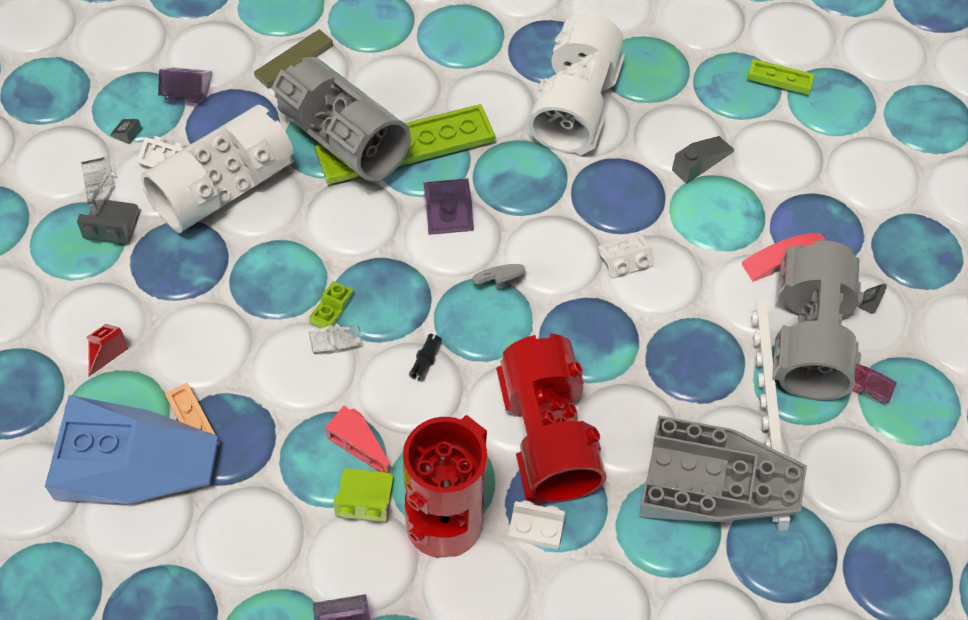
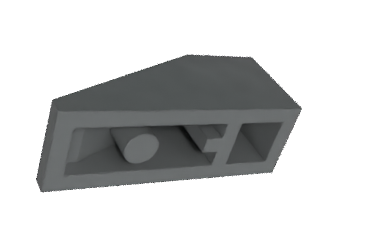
M720 136L691 143L675 154L672 171L688 184L733 153L734 148Z

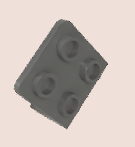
M95 199L89 215L79 214L77 224L83 238L128 244L139 208L134 203Z

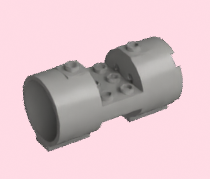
M305 57L302 58V62L294 67L290 65L286 70H280L271 87L275 92V98H277L278 110L362 178L368 181L380 180L391 174L401 164L408 152L411 141L410 130L404 122L319 58Z
M817 240L814 245L805 247L802 244L797 247L788 246L781 258L778 297L784 298L787 306L799 315L797 324L790 327L783 325L775 337L772 379L779 380L780 385L788 393L804 399L833 400L849 394L855 387L856 367L859 366L861 361V353L858 352L859 342H857L851 330L841 325L843 316L849 313L852 314L857 305L860 306L863 300L861 282H859L860 260L859 257L852 253L853 249L838 242Z

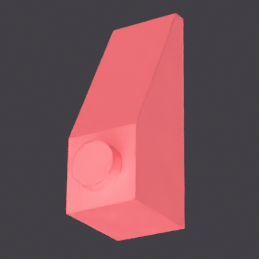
M343 406L325 427L327 439L378 472L390 473V462L362 414L355 409L350 410Z

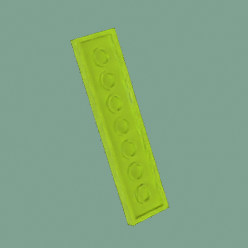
M482 104L405 123L410 130L411 141L408 152L399 166L495 142L496 135ZM323 145L314 146L327 185L360 177L359 174Z

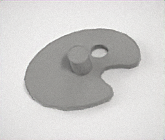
M507 264L492 267L475 274L472 277V281L474 284H481L495 279L496 288H504L505 281L514 279L525 272V266L521 264Z

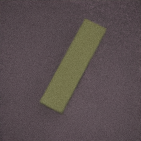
M318 29L254 71V75L262 84L270 88L273 86L281 69L286 70L290 65L294 67L302 62V58L317 57L333 46V40Z

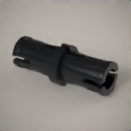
M428 334L422 349L417 352V359L409 372V376L412 379L416 380L417 376H419L417 381H423L424 375L429 365L434 363V355L442 343V339L439 336L435 335L434 339H432L434 335Z

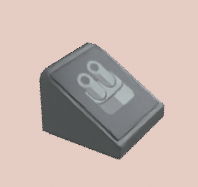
M122 119L110 136L130 144L141 130L139 120Z
M883 283L865 290L862 303L858 308L871 314L875 313L887 285Z

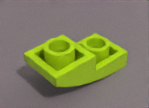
M333 281L322 294L320 304L309 316V323L330 332L347 307L354 290Z

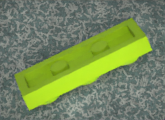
M753 59L747 79L809 95L815 74Z

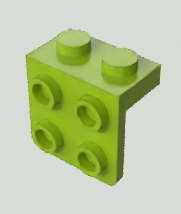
M351 468L344 469L339 494H335L334 498L335 516L386 522L393 483L392 474Z

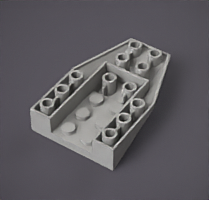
M658 415L653 450L641 501L640 518L721 522L800 514L807 465L734 429Z

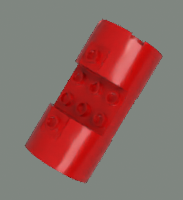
M550 334L549 338L536 339V335H532L514 342L503 351V359L500 361L501 365L496 367L505 409L519 417L523 416L527 436L520 444L521 451L516 453L526 500L542 505L544 503L567 502L585 497L602 487L607 476L600 453L599 431L596 427L576 419L577 409L573 402L581 396L583 392L582 384L584 382L582 378L583 369L575 358L572 343L568 338L558 334Z
M467 414L462 419L436 417L422 422L409 434L403 448V473L406 490L405 525L407 535L418 550L435 558L453 555L456 557L467 552L476 543L482 530L483 491L487 469V430Z

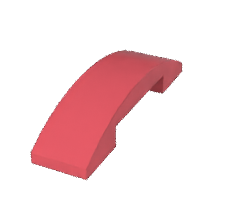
M808 233L782 240L742 261V266L752 282L773 275L774 269L780 268L781 258L788 246L797 247L802 244L805 247L814 245L815 241L825 240L821 233Z

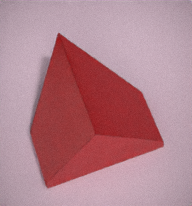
M104 324L86 337L88 340V377L128 350L120 327Z

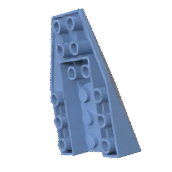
M69 395L45 488L54 500L131 504L209 485L219 437L149 410Z

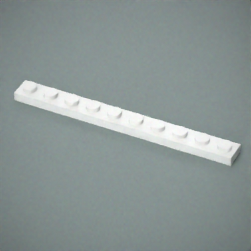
M757 302L756 311H752V325H757V331L754 332V345L759 346V352H756V365L761 366L762 372L758 373L759 388L763 387L764 394H760L761 409L766 411V416H762L763 431H768L765 445L783 454L775 379H772L773 358L767 302ZM790 515L772 516V522H777L778 531H788Z

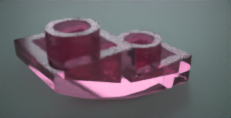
M859 364L856 367L853 391L857 394L866 393L885 405L890 402L897 382Z

